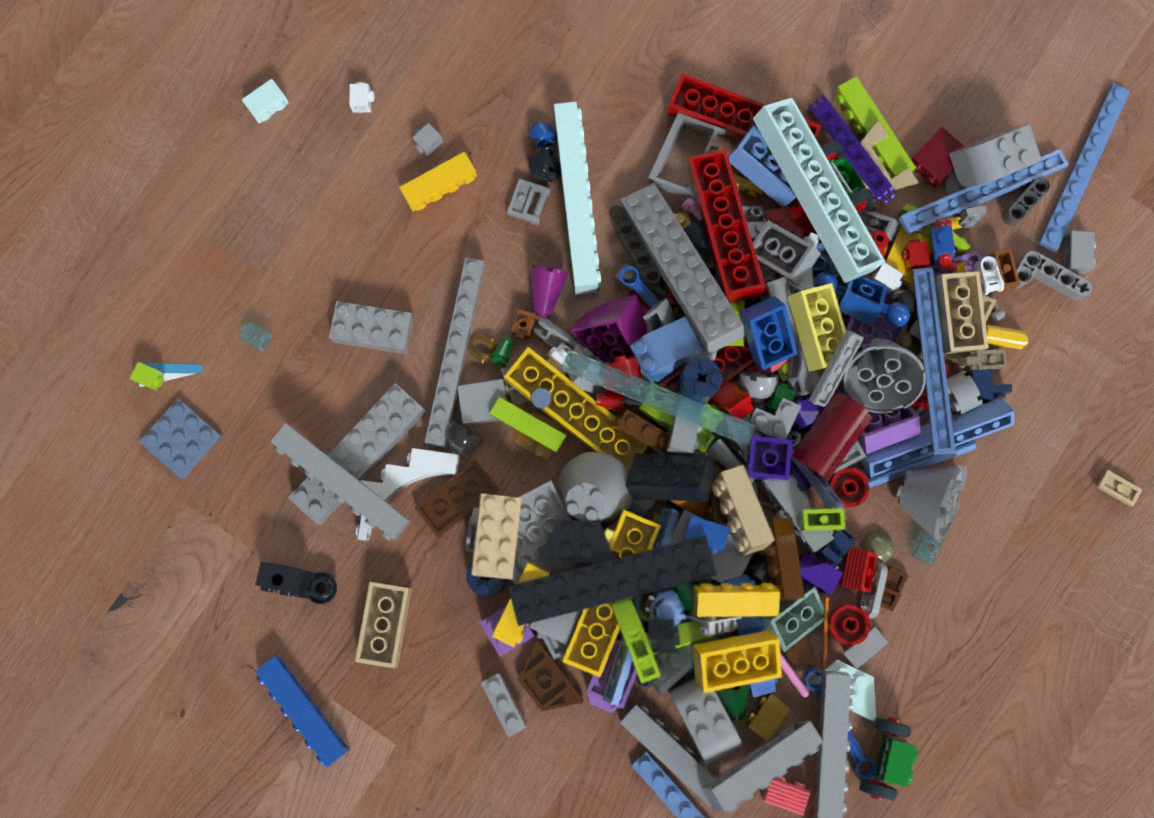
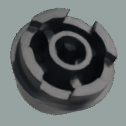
M542 145L529 155V171L536 181L553 182L561 175L560 162H557L553 155L556 153V150L552 145L547 147Z

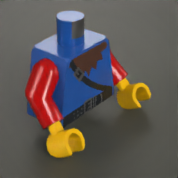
M960 217L937 219L933 222V228L930 229L929 236L934 267L939 266L942 269L955 273L969 272L965 269V266H967L965 261L959 264L954 262L955 246L952 230L962 228L958 223V220L961 219Z

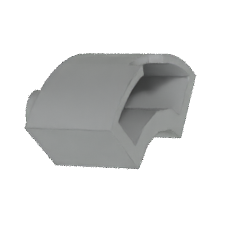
M666 298L652 306L643 316L647 325L646 334L674 322L672 307Z

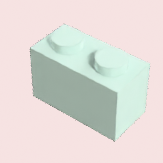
M270 79L242 99L258 123L267 121L272 114L284 109L286 104L289 103L273 79Z

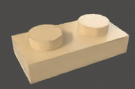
M1109 470L1104 471L1096 488L1129 507L1135 505L1142 492V489Z

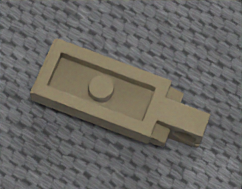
M1005 349L972 351L968 353L969 357L958 358L959 366L970 365V370L1007 368Z

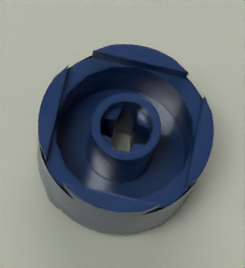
M707 357L694 359L681 372L678 389L681 395L690 402L693 401L701 404L708 402L713 398L723 382L721 371Z
M472 562L470 563L466 571V580L472 591L482 596L497 594L503 589L507 579L490 577L488 581L487 579L483 580V576L471 575Z

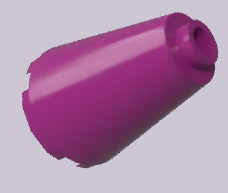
M532 265L533 312H536V316L547 318L548 314H552L568 277V271Z

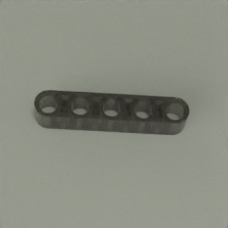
M620 205L613 206L609 211L613 229L634 267L638 270L643 283L648 289H657L661 284L660 271L624 207ZM617 215H621V216H622V217L619 218V219H615V218H614V217L617 216ZM625 230L631 231L628 234L622 233ZM634 245L639 246L637 249H631ZM643 260L648 261L647 264H639ZM650 276L657 277L655 280L648 279Z

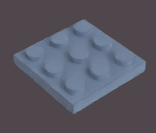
M177 399L139 442L180 479H184L218 442L222 435L182 400Z

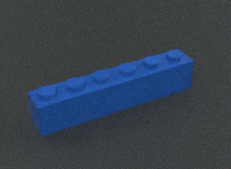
M747 574L723 580L724 583L732 584L733 586H741L743 583H750L756 586L754 580H751ZM741 616V619H736L738 627L735 629L736 636L762 632V629L765 628L764 620L759 616ZM777 678L750 683L749 691L753 698L775 692V684L778 683Z
M279 655L274 656L255 671L258 675L257 680L259 683L268 688L270 691L268 694L271 699L280 704V710L283 715L292 720L294 730L304 736L306 746L316 752V758L322 766L325 765L328 768L350 750Z

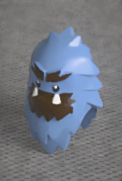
M666 588L635 596L631 599L637 615L647 622L648 620L674 619V625L676 626L682 619L686 618V615L683 613L684 607L673 589Z

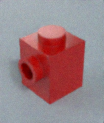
M911 240L902 249L901 258L905 261L906 270L926 268L930 264L927 241Z

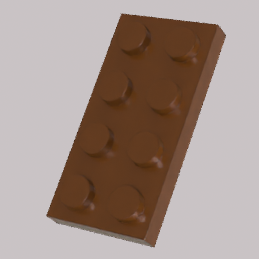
M475 459L414 506V508L436 537L439 538L469 515L474 507H479L480 494L494 495L499 489Z

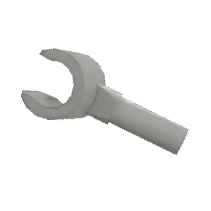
M996 302L993 307L995 312L991 314V318L995 323L1001 321L1005 316L1004 310L999 308Z

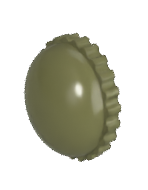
M883 532L869 533L861 543V549L876 553V559L880 563H887L894 554L893 541Z

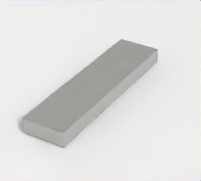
M846 330L809 399L810 402L826 407L864 337Z

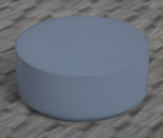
M539 388L533 392L531 400L535 407L542 409L550 404L551 395L548 390Z

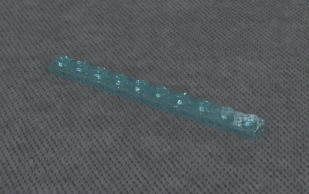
M572 350L568 351L561 368L563 371L744 445H748L755 428L753 424Z

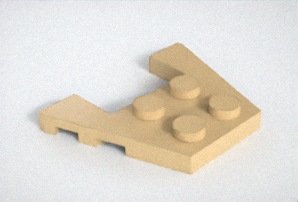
M880 121L876 122L860 142L893 185L894 190L918 184L919 182L910 168L893 179L891 178L873 149V146L889 136ZM859 176V178L861 179V181L863 182V184L865 185V187L868 188V186L865 184V182H864V181L862 180V178Z

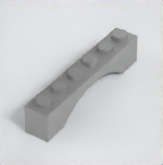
M786 277L766 283L764 295L760 297V300L762 302L775 296L786 305L797 350V355L790 358V371L788 375L790 388L796 391L795 398L812 393L820 380V376L817 370L808 371L787 297L791 295L790 287Z

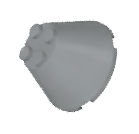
M879 338L873 339L871 343L854 356L844 373V388L849 397L860 403L869 412L880 414L893 413V410L902 407L905 409L912 405L922 394L926 381L925 370L918 357L891 340Z
M602 452L582 453L571 459L560 473L557 485L558 495L573 520L600 522L602 527H608L618 521L622 510L628 512L633 503V498L625 486L629 473L618 459Z
M952 466L913 471L907 470L904 477V486L900 485L897 492L899 497L897 506L906 512L934 540L941 542L939 538L944 539L960 505V501H957L960 491H964L967 468L965 466Z

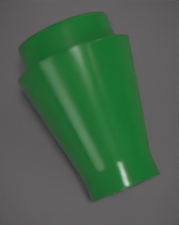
M508 337L502 338V341L491 355V361L494 364L506 366V363H509L513 340Z

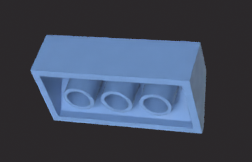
M753 125L728 156L729 162L784 208L796 198V195L759 129Z

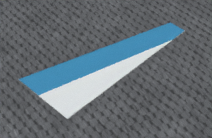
M140 362L164 373V381L203 372L202 365Z

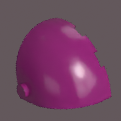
M636 295L609 301L594 308L582 316L570 330L584 348L588 347L596 353V357L598 356L605 362H615L614 359L617 357L626 356L628 358L635 356L630 345L646 335L647 325L643 318L645 313Z

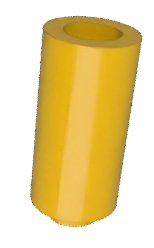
M986 325L987 340L990 345L1021 350L1028 343V335L1023 330Z

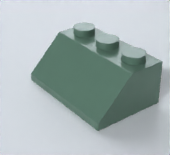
M804 581L802 583L805 598L779 601V616H759L764 620V630H770L779 638L780 649L783 652L787 651L824 621L825 608L814 586Z

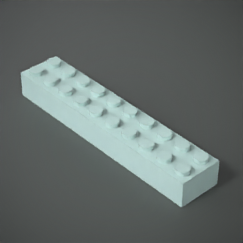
M793 98L763 106L754 116L753 120L844 283L874 271L885 260Z
M577 102L554 104L575 296L597 294L598 287H601L600 271H596V269H599L598 252L594 253V251H597L596 234H592L594 233L595 224L594 216H590L592 215L593 208L592 199L588 198L590 197V181L588 180V164L586 162L581 108H577Z

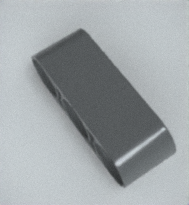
M1037 178L1004 212L1003 221L1009 226L1016 225L1049 191L1050 183L1047 179ZM1035 186H1038L1041 191H1038ZM1023 199H1026L1029 202V205L1026 204ZM1011 212H1014L1017 218L1013 217Z

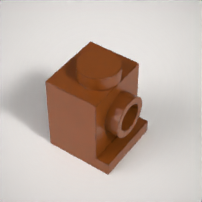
M517 309L511 330L514 338L523 341L531 338L537 319L536 314ZM524 322L527 325L526 327L522 328L520 327V323Z

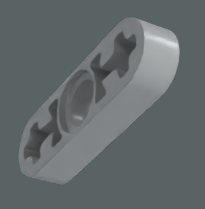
M876 561L871 585L876 586V592L871 595V593L862 591L859 607L868 614L870 619H874L879 613L888 574L887 566Z

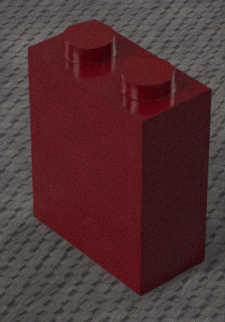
M941 127L911 158L916 167L914 172L920 174L928 185L936 188L954 169L949 153L965 146L945 128Z

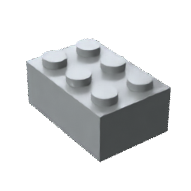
M769 220L753 242L758 263L780 276L786 277L787 280L797 286L802 283L821 254L810 243Z

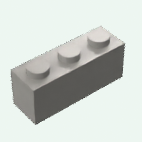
M499 672L482 681L481 684L507 736L510 737L525 729L527 724L502 674Z

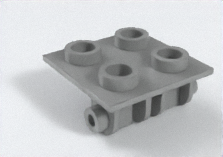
M694 611L690 614H685L687 618L702 622L700 633L705 636L734 631L738 627L736 619H741V616L697 617Z

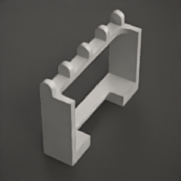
M678 113L648 177L649 184L654 183L657 188L686 199L690 197L696 198L692 182H690L688 188L661 179L664 172L663 167L676 139H679L684 127L711 136L704 154L710 153L711 149H719L720 145L714 142L716 138L719 139L720 135L724 136L726 130Z

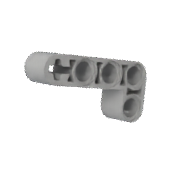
M1036 251L1026 253L1016 264L1017 273L1021 274L1024 278V281L1019 279L1020 285L1016 288L1024 286L1032 278H1035L1075 301L1083 299L1092 292V285L1088 280ZM1027 258L1032 261L1033 265L1027 262ZM1044 268L1049 271V274L1044 272ZM1061 277L1065 279L1066 284L1062 283Z

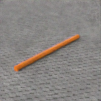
M825 597L822 667H826L829 597Z

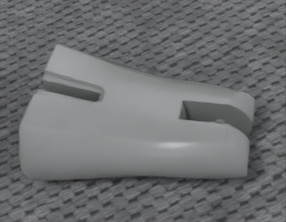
M719 438L705 453L727 470L741 465L746 470V466L724 438ZM749 479L751 484L755 481V479Z

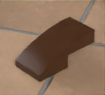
M889 566L880 606L893 612L901 596L900 592L909 576L907 573Z

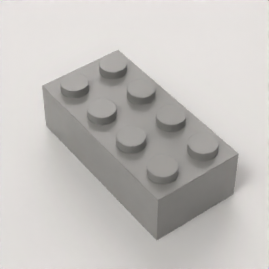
M336 301L329 339L333 343L408 355L414 317L412 313Z

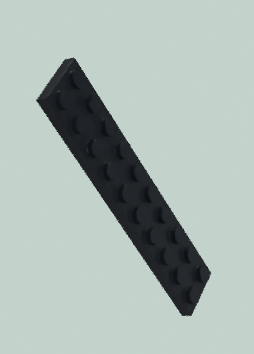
M703 535L509 585L508 589L517 624L522 626L716 576V571L707 536Z

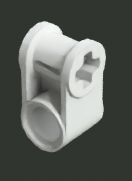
M987 256L976 262L973 271H979L982 295H988L989 292L1003 291L1004 282L1000 275L997 261L993 257ZM983 264L987 266L988 270L984 269Z

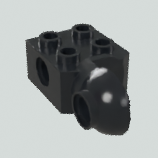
M260 562L255 585L260 586L261 591L277 593L279 590L280 595L305 598L316 604L328 603L336 595L337 583L335 578L329 573H316L275 563ZM322 582L326 585L324 593L318 591V586Z

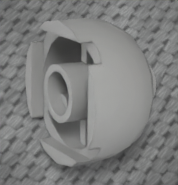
M758 371L739 373L738 380L739 388L742 392L746 391L751 396V402H763V399L769 398L774 394L778 383V375L773 373L761 374Z

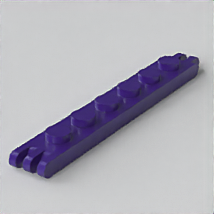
M822 94L820 98L824 101L823 103L816 99L814 102L818 107L815 109L812 104L808 107L833 141H838L843 148L842 153L877 200L880 201L882 199L888 204L890 201L886 196L889 194L894 199L896 196L892 191L895 188L828 99Z

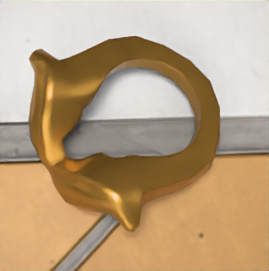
M482 335L471 339L468 345L470 355L481 360V364L490 360L492 353L496 349L495 337L490 339ZM476 340H483L488 345V348L491 349V353H474L472 345Z

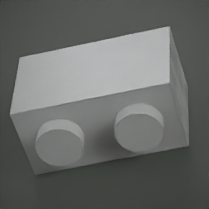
M1071 231L1064 236V267L1079 274H1087L1094 269L1096 265L1094 250L1097 244L1096 239H1094L1095 232Z

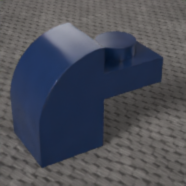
M992 369L971 370L966 373L967 376L970 375L980 392V395L977 396L978 401L982 400V402L988 403L994 400V398H1005L1007 394L1012 392V384L993 385Z
M845 529L836 530L832 534L834 539L821 547L818 552L826 561L835 565L842 561L843 555L855 542V538Z

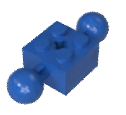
M822 272L814 279V288L832 283L835 294L840 296L839 309L845 315H850L873 325L879 313L884 315L886 322L893 327H902L909 321L910 311L905 304L893 303L887 305L884 303L888 286L864 276L848 281L843 286L838 283L837 277L830 272Z

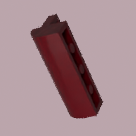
M836 391L791 456L828 482L873 417L860 403Z

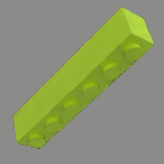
M856 76L838 86L834 93L835 100L839 105L841 104L846 118L851 120L855 132L862 139L878 121L882 123L889 134L888 137L873 146V149L891 178L893 179L908 168L914 172L916 169L915 165L858 77Z

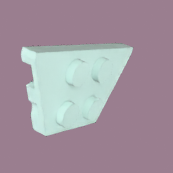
M834 660L825 670L847 672L851 675V678L854 680L853 690H850V698H852L853 703L852 711L874 721L876 718L874 677L839 660ZM817 675L809 684L819 685L821 676ZM804 685V686L807 688V690H809V691L815 693L814 690H812V689L808 688L806 685Z

